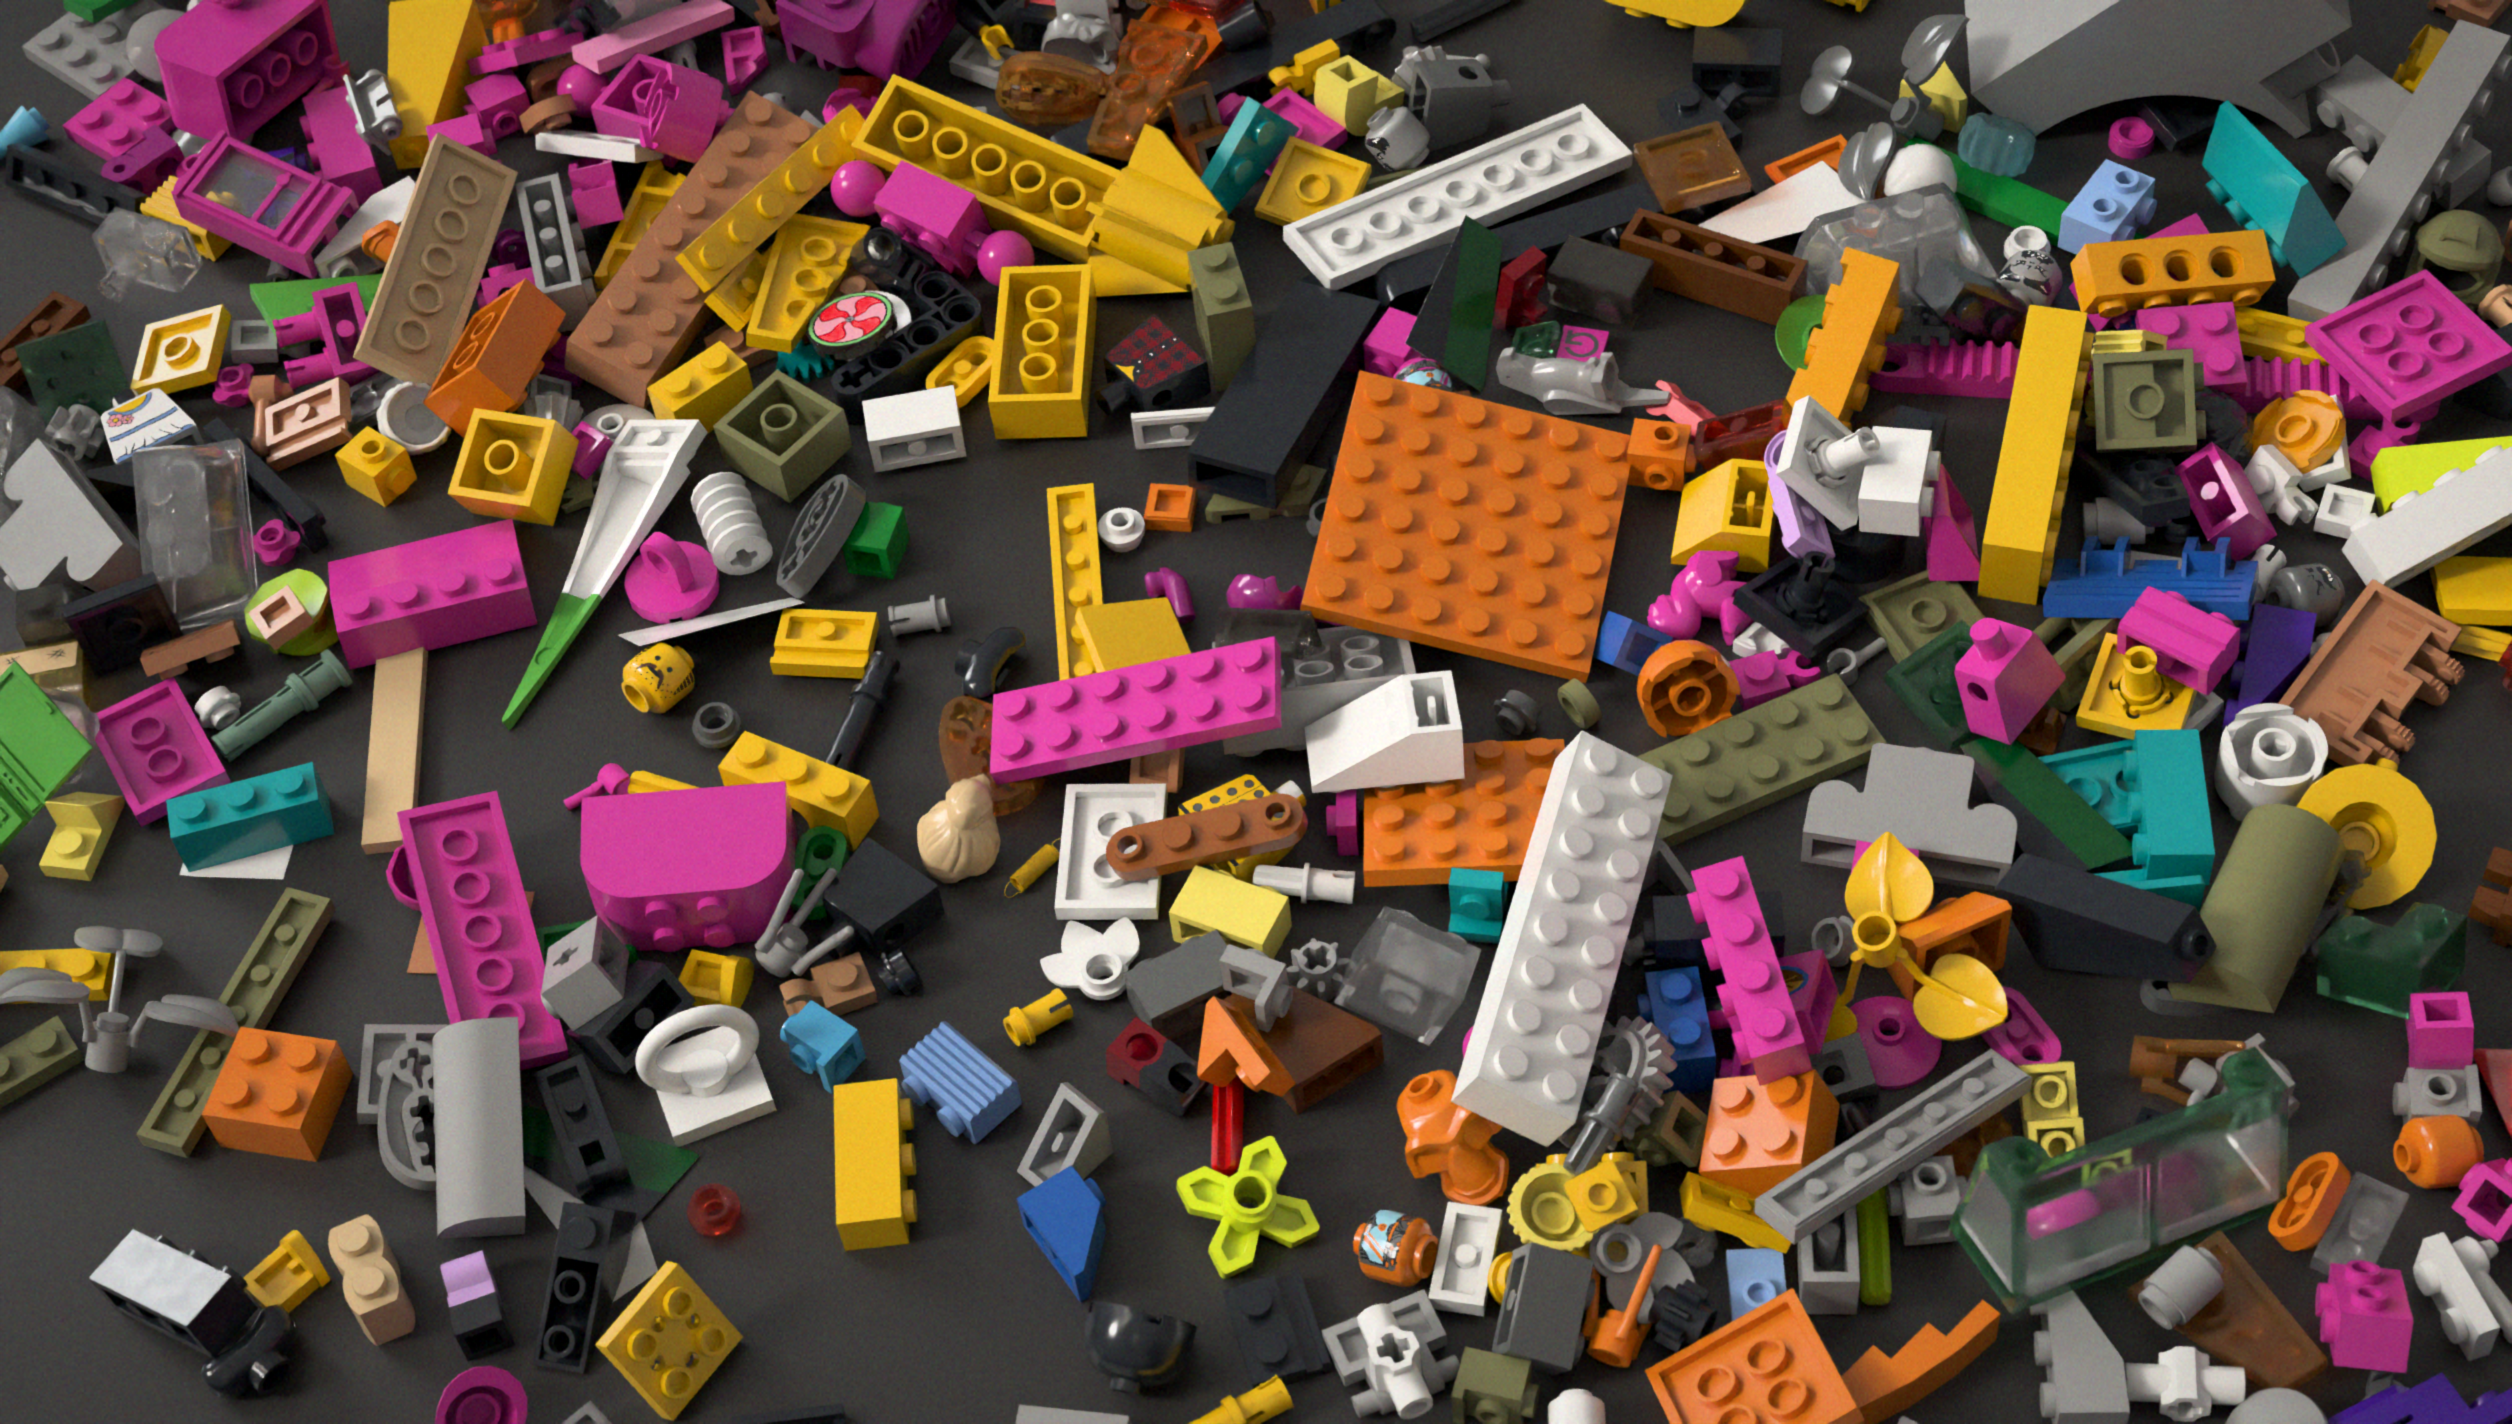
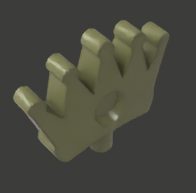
M598 468L587 480H584L570 470L560 502L564 514H569L585 507H592L600 481L598 480L600 477Z

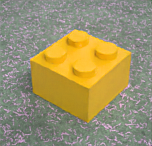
M474 408L447 494L473 514L504 519L512 518L517 521L553 526L579 440L556 420Z

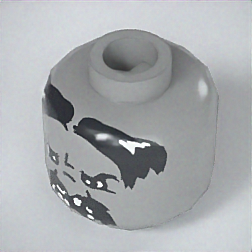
M1383 107L1368 120L1367 125L1370 127V130L1365 137V145L1387 171L1395 172L1415 168L1429 154L1430 150L1427 147L1430 140L1429 132L1407 107H1398L1391 111L1387 107Z
M2039 250L2018 251L2009 258L1996 281L2001 283L2002 287L2007 288V291L2012 293L2016 301L2021 302V305L2026 307V314L2024 316L2027 317L2029 304L2044 307L2051 306L2061 289L2063 276L2055 259L2048 253Z

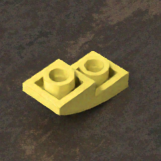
M2060 1061L2016 1065L2032 1077L2030 1092L2019 1098L2030 1176L2087 1173L2083 1118L2078 1115L2074 1062Z

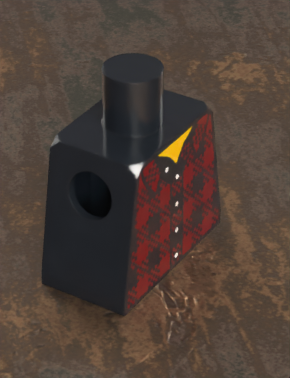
M1153 314L1106 353L1103 360L1107 384L1095 391L1094 396L1099 407L1107 415H1111L1125 405H1128L1135 413L1175 410L1211 392L1208 363L1186 341Z

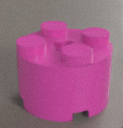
M667 63L665 64L667 71L660 69L648 93L643 113L649 114L650 123L649 128L640 126V144L643 148L690 163H696L712 143L711 136L715 125H723L728 113L729 102L721 99L723 84L719 79Z

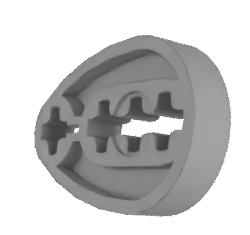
M408 1041L401 1044L395 1050L382 1081L377 1126L380 1155L390 1174L402 1184L418 1190L435 1191L436 1173H434L432 1166H423L428 1163L429 1147L426 1142L417 1143V1141L423 1139V1121L421 1117H414L418 1114V1107L422 1105H428L429 1111L434 1113L432 1046L428 1043ZM410 1058H417L420 1065H426L423 1067V1074L421 1075V1088L418 1087L416 1076H413L412 1071L405 1069ZM433 1118V1132H434V1134H435V1126H434V1118Z

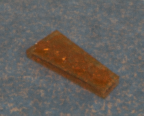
M1135 19L1130 20L1127 28L1128 39L1126 43L1121 44L1118 52V66L1115 73L1111 72L1107 82V96L1105 100L1100 101L1087 136V143L1091 153L1125 161L1130 159L1144 125L1149 124L1153 126L1168 106L1165 95L1178 91L1209 49L1206 35Z

